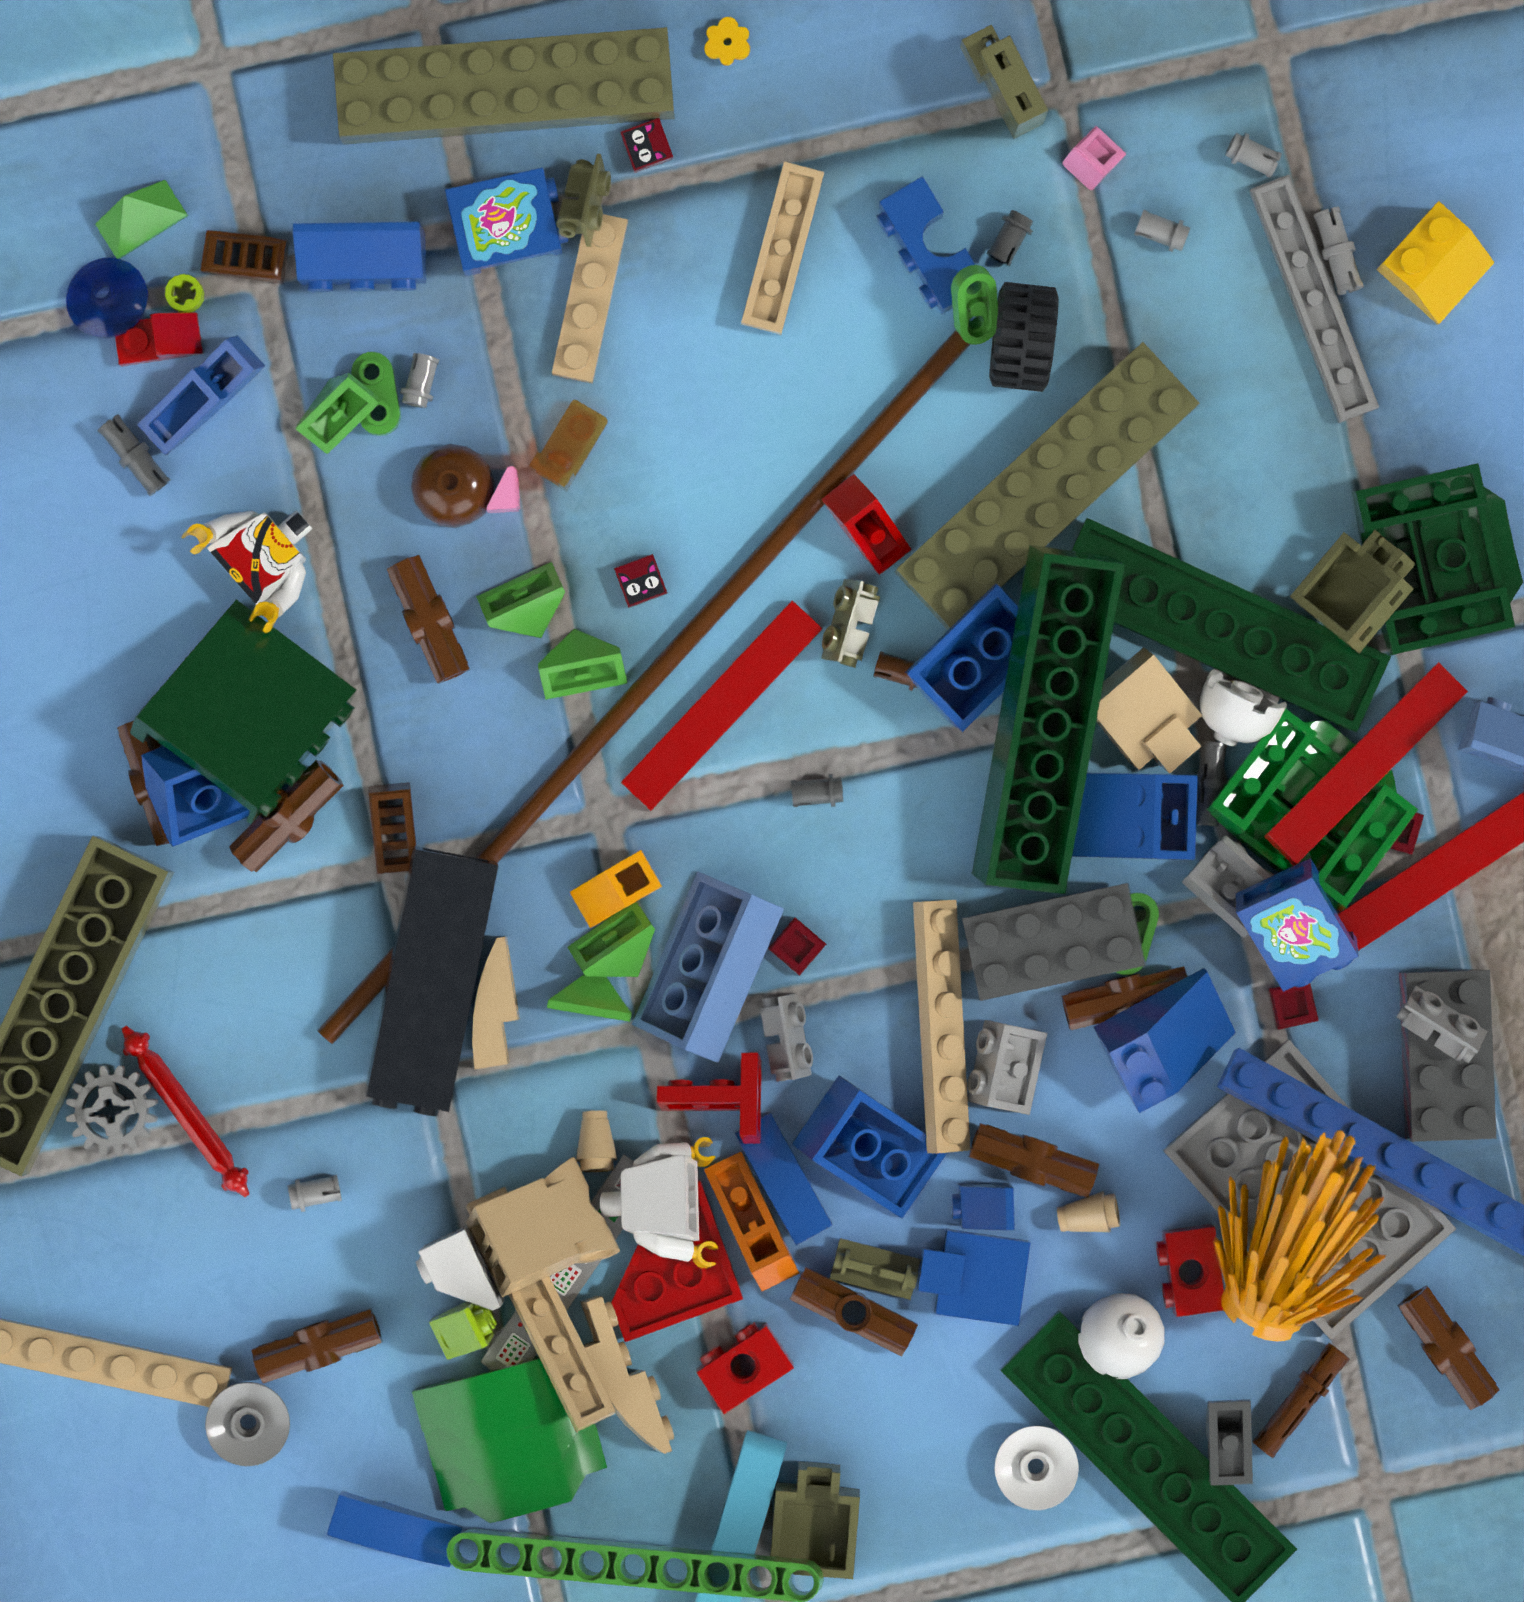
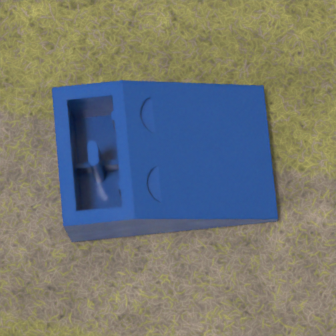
M1087 773L1072 857L1195 860L1198 775Z

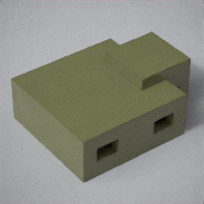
M991 24L962 39L960 48L979 84L985 82L1013 139L1043 125L1048 109L1011 36L1009 35L999 40ZM990 41L991 45L987 47L985 43Z
M1376 530L1373 531L1362 546L1343 532L1290 597L1301 608L1360 653L1413 590L1403 578L1413 568L1415 563Z
M799 1461L797 1484L776 1482L770 1556L807 1559L815 1562L821 1568L823 1577L853 1579L860 1489L839 1487L841 1474L839 1464ZM797 1570L793 1573V1575L812 1576L805 1570Z

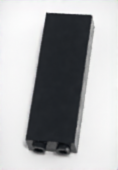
M413 845L365 1086L366 1097L373 1098V1105L396 1109L398 1103L414 1106V1112L428 1116H438L439 1110L449 1112L499 866L496 861Z

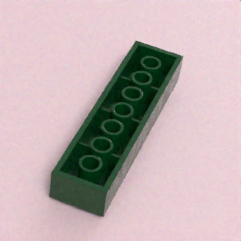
M1029 545L972 874L985 885L1060 894L1066 893L1124 570V563L1111 556Z

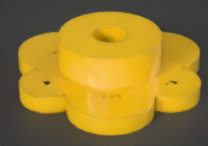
M724 17L719 21L718 26L713 25L707 29L706 35L709 40L704 46V51L709 58L720 59L721 64L729 66L734 62V59L744 60L749 56L750 46L747 42L749 31L746 27H738V23L734 18ZM730 40L732 43L731 45L726 46L724 44V41Z

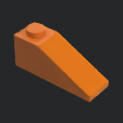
M736 1153L705 1168L704 1171L761 1291L800 1274L743 1153Z

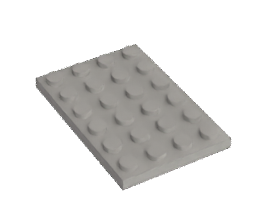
M1286 1040L1264 1060V1062L1348 1107L1290 1040ZM1227 1093L1163 1151L1217 1213L1219 1205L1226 1210L1228 1225V1211L1230 1212L1229 1177L1231 1176L1236 1182L1238 1217H1240L1241 1187L1243 1184L1247 1185V1246L1249 1248L1255 1225L1264 1162L1266 1160L1271 1162L1274 1160L1276 1162L1281 1141L1287 1136L1289 1145L1274 1195V1203L1276 1194L1281 1192L1292 1156L1298 1151L1302 1137L1307 1145H1311V1152L1307 1163L1317 1142ZM1347 1159L1344 1168L1347 1170L1353 1162ZM1359 1166V1171L1343 1197L1342 1202L1348 1192H1351L1365 1168ZM1374 1173L1350 1210L1356 1212L1362 1203L1370 1197L1373 1199L1372 1204L1377 1198L1385 1197L1373 1213L1379 1216L1378 1222L1333 1266L1317 1286H1320L1365 1249L1373 1248L1372 1254L1365 1259L1367 1262L1379 1254L1387 1256L1360 1275L1359 1279L1342 1289L1354 1290L1346 1298L1358 1295L1363 1297V1299L1313 1320L1330 1340L1456 1230L1454 1225L1439 1209Z

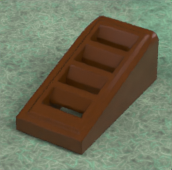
M206 230L200 271L284 284L290 243L287 239ZM217 241L225 242L222 265L214 264ZM233 244L241 245L238 267L230 266ZM250 246L257 247L254 268H246ZM266 248L273 249L270 270L262 269Z
M410 783L370 786L368 795L377 874L408 871L413 845L416 846ZM403 798V805L379 807V801ZM405 816V822L381 824L380 821L381 817ZM406 832L407 839L382 841V835ZM408 849L409 856L384 858V851Z

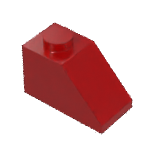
M855 474L851 475L821 499L839 526L879 575L912 550L878 499Z

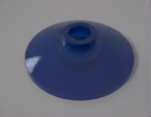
M101 258L83 266L70 281L66 293V307L73 323L82 332L97 338H112L126 333L140 321L148 302V289L141 273L129 262L117 258ZM102 288H109V292L105 297L97 298V293Z

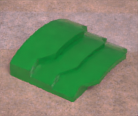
M1285 708L1272 732L1262 737L1207 810L1234 837L1280 873L1293 867V865L1264 836L1355 744L1326 720L1303 722ZM1390 770L1297 863L1299 864L1311 858L1318 870L1321 887L1333 907L1339 911L1344 910L1418 811L1415 806L1397 793L1393 771Z
M535 1356L533 1360L456 1381L453 1378L412 1390L422 1432H424L445 1512L466 1508L489 1523L522 1516L571 1502L587 1474L607 1468L596 1423L578 1432L575 1431L539 1356Z

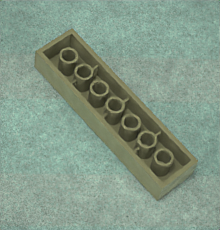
M667 27L333 53L338 130L343 145L652 121L660 118V120L675 119Z
M1142 342L896 569L895 574L943 626L949 630L995 583L1000 588L1003 587L1026 565L1029 545L1046 547L1200 404L1199 401L1147 345Z
M92 835L0 1026V1167L21 1177L30 1173L175 873L100 836Z

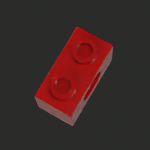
M1212 1224L1163 1230V1241L1156 1242L1159 1266L1167 1267L1169 1281L1162 1283L1165 1308L1172 1307L1173 1314L1176 1317L1224 1311L1221 1304L1224 1286L1221 1267L1213 1243L1215 1237L1217 1238L1216 1229ZM1191 1259L1198 1261L1201 1267L1199 1277L1192 1282L1182 1281L1179 1276L1181 1264Z
M752 1322L734 1335L737 1340L736 1343L725 1350L718 1345L699 1358L702 1365L697 1368L696 1373L723 1414H726L794 1369V1363L767 1322L760 1327L755 1322ZM747 1354L753 1358L755 1368L750 1374L741 1376L732 1370L731 1361L736 1355Z

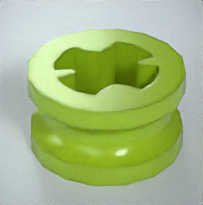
M180 274L174 276L165 287L167 302L179 313L195 312L204 301L205 293L203 287L191 275ZM185 283L192 284L193 286L190 290L196 292L194 300L187 299L184 305L176 303L180 299L174 296L175 289H183Z

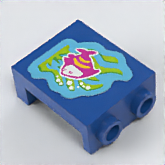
M543 168L445 189L461 264L466 277L482 273L481 269L548 254H554L555 256L563 254L561 244L568 242V238L559 234V228L556 225L557 219L554 217L551 204L559 202L554 177H545Z
M1311 858L1235 893L1236 913L1283 992L1294 986L1303 987L1311 983L1316 976L1331 969L1339 970L1345 968L1353 959L1359 957L1357 938L1353 932L1348 933L1319 883L1318 870Z

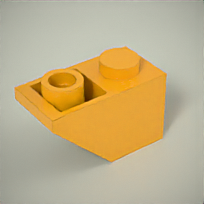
M640 850L570 891V894L587 924L592 928L663 886L643 851Z

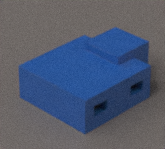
M946 1229L943 1250L923 1247L917 1290L937 1294L935 1314L1019 1326L1031 1242L1023 1239Z

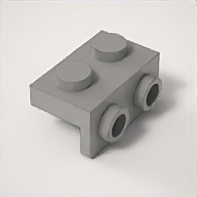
M1223 836L1205 853L1182 883L1245 938L1249 933L1236 913L1235 893L1274 876V874L1256 863L1241 844L1232 841L1227 836Z

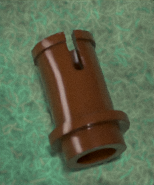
M880 651L873 677L909 686V691L917 688L905 673L915 662Z

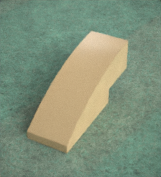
M507 937L496 938L478 985L472 1032L474 1069L510 1063L504 1022L519 1020L520 1016Z

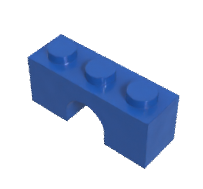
M922 176L879 201L878 208L881 213L876 218L886 236L889 238L895 235L903 248L897 253L909 273L916 270L924 284L919 287V291L930 309L937 306L940 313L944 314L953 308L951 284L955 275L963 268L975 265L966 248L949 257L936 256L926 248L923 241V233L931 224L943 218L944 211Z

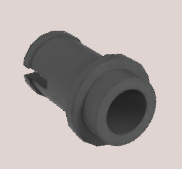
M1011 210L1008 216L1004 215L1002 217L1004 224L990 250L986 253L1007 266H1011L1012 260L1026 234L1031 235L1033 232L1030 229L1033 221L1014 210Z
M828 774L826 779L791 780L793 807L831 803V807H836V803L844 802L841 777L833 778V774Z

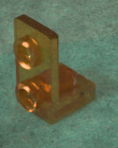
M572 400L542 452L539 453L537 451L529 464L531 471L567 492L607 426L608 419L581 402Z

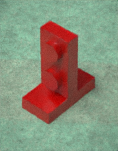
M741 1053V1086H735L734 1081L727 1079L709 1081V1086H693L692 1081L684 1079L669 1080L668 1086H657L656 1102L661 1111H740V1137L743 1143L761 1144L762 1060L758 1053Z

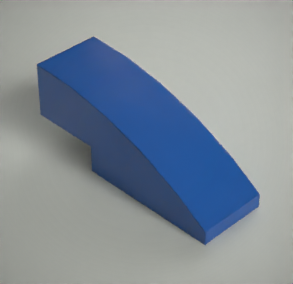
M238 335L226 338L199 367L193 368L137 425L164 455H168L227 404L265 365Z
M771 1113L761 1118V1144H744L740 1137V1130L734 1133L796 1246L833 1225Z
M341 1491L326 1535L401 1557L450 1567L451 1563L447 1558V1546L454 1536L461 1533L463 1526L385 1501L380 1503Z

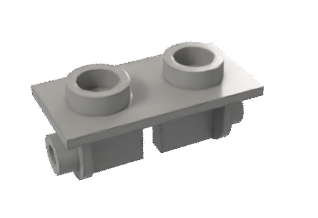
M1415 986L1407 1003L1402 1006L1396 1016L1403 1021L1401 1026L1426 1041L1434 1030L1439 1032L1440 1036L1435 1041L1434 1046L1458 1062L1462 1059L1469 1063L1474 1054L1478 1053L1488 1032L1480 1027L1479 1023L1472 1017L1461 1015L1444 1004L1443 1000L1436 994L1425 992Z
M794 993L762 999L763 1008H760L764 1035L765 1037L779 1035L780 1043L766 1045L771 1074L776 1075L777 1082L795 1080L812 1075L813 1054L811 1047L806 1043L803 1028L806 1022V1014L802 1003L799 1002L798 994Z

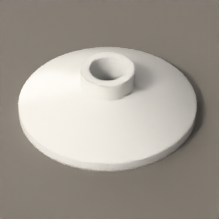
M1028 1426L1021 1428L1009 1435L997 1452L995 1477L998 1486L1012 1503L1024 1509L1045 1510L1060 1504L1070 1495L1077 1482L1079 1465L1073 1446L1065 1436L1049 1427ZM1032 1459H1040L1044 1466L1041 1472L1034 1474L1028 1470V1463Z

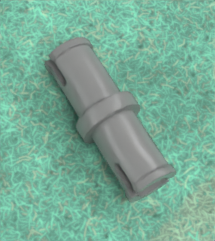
M1333 207L1331 212H1329V209L1314 214V219L1317 222L1325 248L1321 252L1323 259L1329 261L1338 295H1344L1347 293V290L1351 293L1363 288L1364 285L1361 282L1353 252L1356 250L1354 242L1348 240L1340 208Z

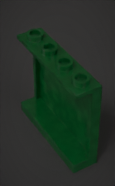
M236 599L138 713L130 734L142 743L149 736L153 737L250 810L246 821L252 824L260 813L267 817L281 799V796L277 793L285 783L290 787L296 783L306 769L302 762L310 753L315 757L320 754L331 738L326 734L334 724L342 727L355 709L350 703L357 689L274 627L270 632L264 633L262 630L267 622L259 616H256L251 622L249 618L253 611Z

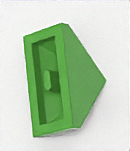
M163 180L124 195L95 225L117 260L186 218L188 214L167 181Z
M350 373L330 378L300 419L295 429L328 454L380 403L381 399Z
M550 562L480 594L476 598L489 627L542 638L565 594V590L553 563Z
M573 629L538 663L546 700L627 684L620 648L577 629Z
M635 902L614 914L567 948L586 977H638L655 928L638 902Z
M582 975L548 999L547 1008L628 1022L631 1021L632 1011L607 977H586Z

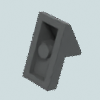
M1250 1399L1208 1401L1205 1434L1208 1439L1210 1485L1253 1484Z

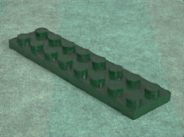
M1089 518L1085 519L1071 551L1107 555L1124 563L1114 620L1115 624L1213 669L1220 670L1226 675L1279 697L1283 701L1351 732L1357 733L1391 659L1390 655L1368 645L1358 653L1322 624Z
M1058 1310L1000 1368V1371L1231 1602H1246L1298 1549L1234 1485H1210L1208 1459L1128 1379H1116L1118 1377H1112L1108 1374L1102 1375L1095 1371L1084 1359L1079 1346L1078 1334L1081 1332Z

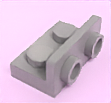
M985 1020L976 1041L978 1051L974 1070L968 1078V1101L987 1107L1030 1115L1047 1033Z

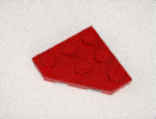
M698 1180L699 1241L692 1242L694 1246L707 1241L714 1242L718 1249L712 1250L704 1247L701 1251V1256L704 1261L715 1262L716 1264L708 1268H701L694 1263L692 1258L687 1262L660 1257L638 1244L611 1301L625 1342L743 1299L701 1180Z

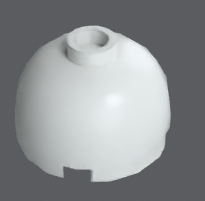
M1213 669L1209 673L1202 689L1200 712L1206 724L1215 731L1214 738L1223 744L1236 746L1238 742H1258L1262 737L1270 734L1279 722L1287 706L1286 702L1278 704L1279 697L1259 690L1240 680L1227 679V675L1224 672Z
M1118 1293L1096 1301L1084 1312L1081 1333L1078 1334V1343L1084 1359L1095 1371L1102 1375L1108 1374L1112 1377H1118L1116 1379H1128L1145 1372L1159 1358L1165 1344V1328L1159 1313L1147 1300L1135 1294Z

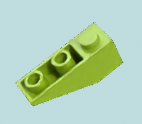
M468 1301L429 1321L447 1360L488 1346L495 1335L493 1329L498 1325L492 1310Z

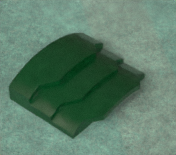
M1479 463L1352 492L1361 546L1373 531L1376 530L1415 563L1413 568L1403 578L1413 590L1381 627L1389 655L1515 627L1510 603L1523 584V579L1514 547L1505 500L1484 487Z

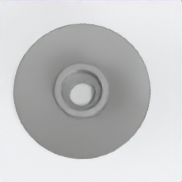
M254 1382L237 1383L221 1391L212 1401L206 1415V1435L213 1450L224 1460L239 1466L263 1464L276 1456L283 1448L290 1429L289 1413L284 1401L271 1388ZM247 1414L254 1416L256 1419V1425L250 1429L244 1428L240 1422V1419Z

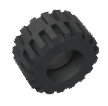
M1004 282L998 295L996 333L992 338L989 378L992 386L1043 392L1048 385L1054 354L1059 296L1055 287Z

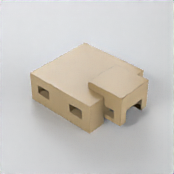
M1144 647L1103 682L1096 722L1127 761L1138 770L1154 758L1158 765L1170 774L1201 747L1188 728L1202 717V714L1155 655Z

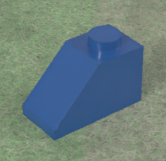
M1010 1183L959 1184V1194H952V1219H960L962 1229L1015 1230L1013 1186Z

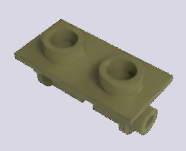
M597 153L594 165L587 160L580 159L570 167L565 195L566 197H577L578 200H562L556 223L559 228V234L563 237L572 238L575 234H583L587 247H591L594 231L601 229L603 220L601 202L603 196L609 195L611 188L610 171H605L601 154Z
M844 579L842 586L838 588L834 596L833 606L835 612L831 626L825 630L822 638V648L824 650L821 659L840 662L842 665L856 668L857 661H862L870 633L856 629L858 621L872 625L880 600V596H877L878 587L865 584L859 580Z
M840 1238L830 1279L911 1300L918 1278L921 1259Z

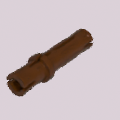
M1328 1342L1307 1372L1303 1370L1298 1376L1300 1381L1252 1442L1267 1455L1274 1458L1312 1406L1321 1396L1325 1397L1329 1393L1328 1386L1339 1371L1349 1362L1350 1358Z

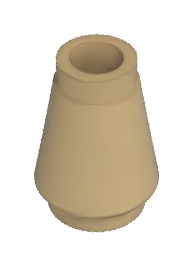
M607 1111L582 1112L583 1120L581 1121L576 1161L580 1162L581 1171H613V1161L617 1160Z
M1104 1191L1088 1198L1086 1197L1065 1206L1057 1207V1217L1061 1232L1110 1233L1111 1228L1120 1227V1215L1115 1194L1105 1195Z

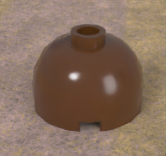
M456 444L435 447L421 457L413 471L411 482L414 502L422 514L439 526L451 528L471 524L486 513V508L495 489L491 468L481 454L467 446Z

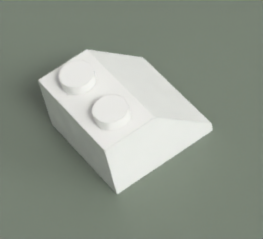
M464 1226L430 1242L418 1251L421 1257L416 1261V1265L425 1284L433 1282L437 1291L490 1310L501 1307L505 1301L489 1272L468 1226Z

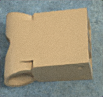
M575 1157L561 1164L545 1179L541 1178L475 1206L466 1222L502 1297L567 1269L575 1263L594 1262L609 1258L620 1252L605 1218L590 1204L589 1186Z

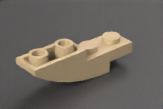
M594 1296L580 1301L593 1338V1342L584 1344V1347L616 1410L615 1414L639 1439L654 1450L663 1454L671 1452L672 1449L669 1441L674 1439V1433L666 1415L660 1416L655 1402L661 1399L655 1378L653 1376L647 1377L646 1372L643 1370L628 1373L626 1367L632 1365L624 1341L619 1343L617 1341L613 1327L618 1325V1320L611 1302L604 1303L602 1296Z

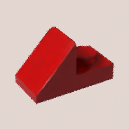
M197 312L150 314L151 318L113 324L118 361L121 367L203 355Z

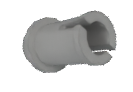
M1235 133L1225 153V156L1232 158V164L1235 165L1238 161L1265 174L1269 178L1273 175L1278 165L1277 161L1280 160L1282 155L1280 152H1276L1249 139L1248 133H1244L1243 136Z
M1143 210L1134 235L1169 246L1168 251L1173 252L1174 249L1182 251L1190 227L1183 225V220L1176 223Z
M413 353L406 388H401L400 393L403 395L402 402L410 406L426 408L427 403L433 400L430 391L439 359L421 353Z
M337 1174L300 1183L299 1179H296L295 1184L287 1185L292 1210L300 1208L301 1212H305V1207L342 1201Z

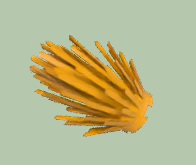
M1341 1130L1335 1132L1332 1140L1326 1138L1325 1132H1323L1308 1163L1311 1145H1307L1302 1137L1298 1151L1292 1156L1281 1192L1276 1194L1274 1203V1195L1289 1145L1287 1136L1281 1141L1276 1162L1274 1160L1273 1162L1270 1160L1264 1162L1255 1225L1248 1251V1188L1246 1184H1243L1241 1187L1240 1217H1238L1236 1182L1231 1176L1229 1177V1226L1226 1210L1219 1205L1218 1216L1223 1243L1216 1237L1215 1241H1213L1226 1284L1221 1297V1304L1224 1312L1233 1323L1239 1318L1247 1325L1255 1328L1252 1333L1253 1336L1269 1341L1290 1340L1293 1333L1300 1330L1302 1324L1360 1301L1363 1297L1358 1295L1346 1298L1353 1293V1289H1342L1359 1279L1360 1275L1387 1256L1379 1254L1367 1262L1365 1259L1372 1254L1373 1248L1365 1249L1320 1286H1317L1333 1266L1378 1222L1379 1216L1373 1213L1385 1198H1377L1372 1204L1373 1199L1370 1197L1362 1203L1356 1212L1350 1210L1376 1168V1165L1369 1164L1351 1192H1348L1342 1202L1343 1197L1359 1171V1165L1363 1157L1355 1158L1347 1170L1344 1168L1345 1162L1355 1144V1138L1351 1135L1345 1138V1133Z

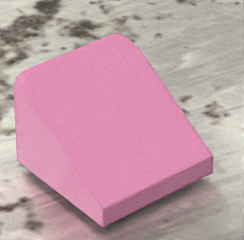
M1095 126L1071 150L1062 164L1089 190H1093L1124 158L1126 153L1102 130Z
M514 466L507 467L486 508L488 513L519 512L518 470Z

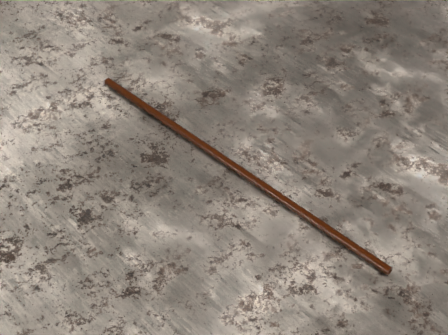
M956 330L476 855V858L492 860L498 863L825 505L821 499L857 470L970 346ZM393 948L317 1030L328 1042L333 1044L384 989Z

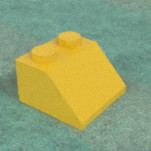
M1438 201L1376 270L1439 325L1495 262L1471 229Z

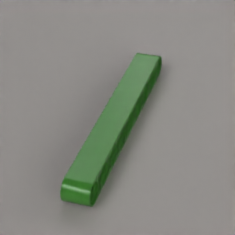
M466 1529L454 1536L447 1546L449 1562L456 1569L463 1571L790 1602H807L814 1598L822 1588L824 1581L821 1568L815 1562L807 1559L571 1537ZM462 1539H470L476 1543L478 1556L475 1560H467L461 1555L459 1545ZM504 1543H512L518 1548L520 1558L517 1564H509L503 1560L500 1550ZM551 1546L560 1552L562 1561L558 1568L548 1567L542 1560V1552L545 1547ZM593 1550L602 1556L603 1568L600 1572H593L586 1568L583 1560L586 1551ZM635 1554L643 1559L645 1562V1572L643 1575L635 1576L627 1571L625 1560L628 1555ZM669 1559H681L686 1564L687 1575L685 1579H673L668 1574L667 1563ZM720 1562L728 1568V1582L719 1584L711 1580L708 1572L711 1563ZM755 1566H762L769 1570L772 1578L770 1586L761 1588L753 1584L750 1578L751 1569ZM797 1570L809 1572L814 1580L813 1589L803 1592L795 1588L792 1583L793 1573Z

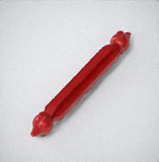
M127 1025L123 1027L122 1033L125 1039L124 1055L137 1057L139 1069L212 1169L223 1175L222 1189L237 1192L244 1198L250 1194L247 1187L249 1171L246 1168L234 1167L232 1154L159 1054L148 1049L149 1034L146 1032H135Z

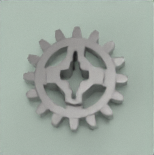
M107 1065L100 1066V1077L97 1078L94 1073L88 1071L84 1074L85 1080L88 1083L86 1086L80 1083H75L72 1086L79 1095L78 1098L66 1100L67 1105L75 1108V1113L67 1116L66 1121L77 1122L78 1128L74 1130L72 1136L78 1137L84 1134L87 1137L84 1143L85 1149H90L95 1144H98L99 1155L104 1156L108 1153L109 1148L113 1147L116 1155L119 1156L124 1154L125 1143L135 1150L140 1147L139 1141L136 1138L138 1135L145 1138L151 1136L152 1133L145 1125L146 1123L158 1120L156 1115L149 1113V1107L158 1104V1099H147L146 1093L150 1091L152 1085L149 1083L139 1086L137 1084L140 1078L138 1071L126 1077L125 1066L119 1065L114 1074L110 1073ZM116 1083L129 1088L136 1098L129 1099L121 1094ZM99 1086L98 1099L92 1107L85 1108L88 1096ZM109 1099H111L113 1105H120L121 1107L130 1106V1109L123 1110L122 1113L115 1115V1122H113L110 1115L94 1114V1112L109 1106ZM139 1113L135 1127L126 1135V1122L132 1114ZM96 1122L102 1126L108 1138L97 1134L88 1123Z

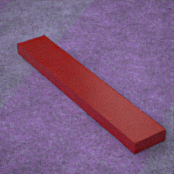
M792 600L621 783L652 811L823 628Z
M1438 662L1264 837L1295 866L1468 691Z
M1524 791L1337 913L1348 933L1353 932L1356 936L1358 951L1524 842Z

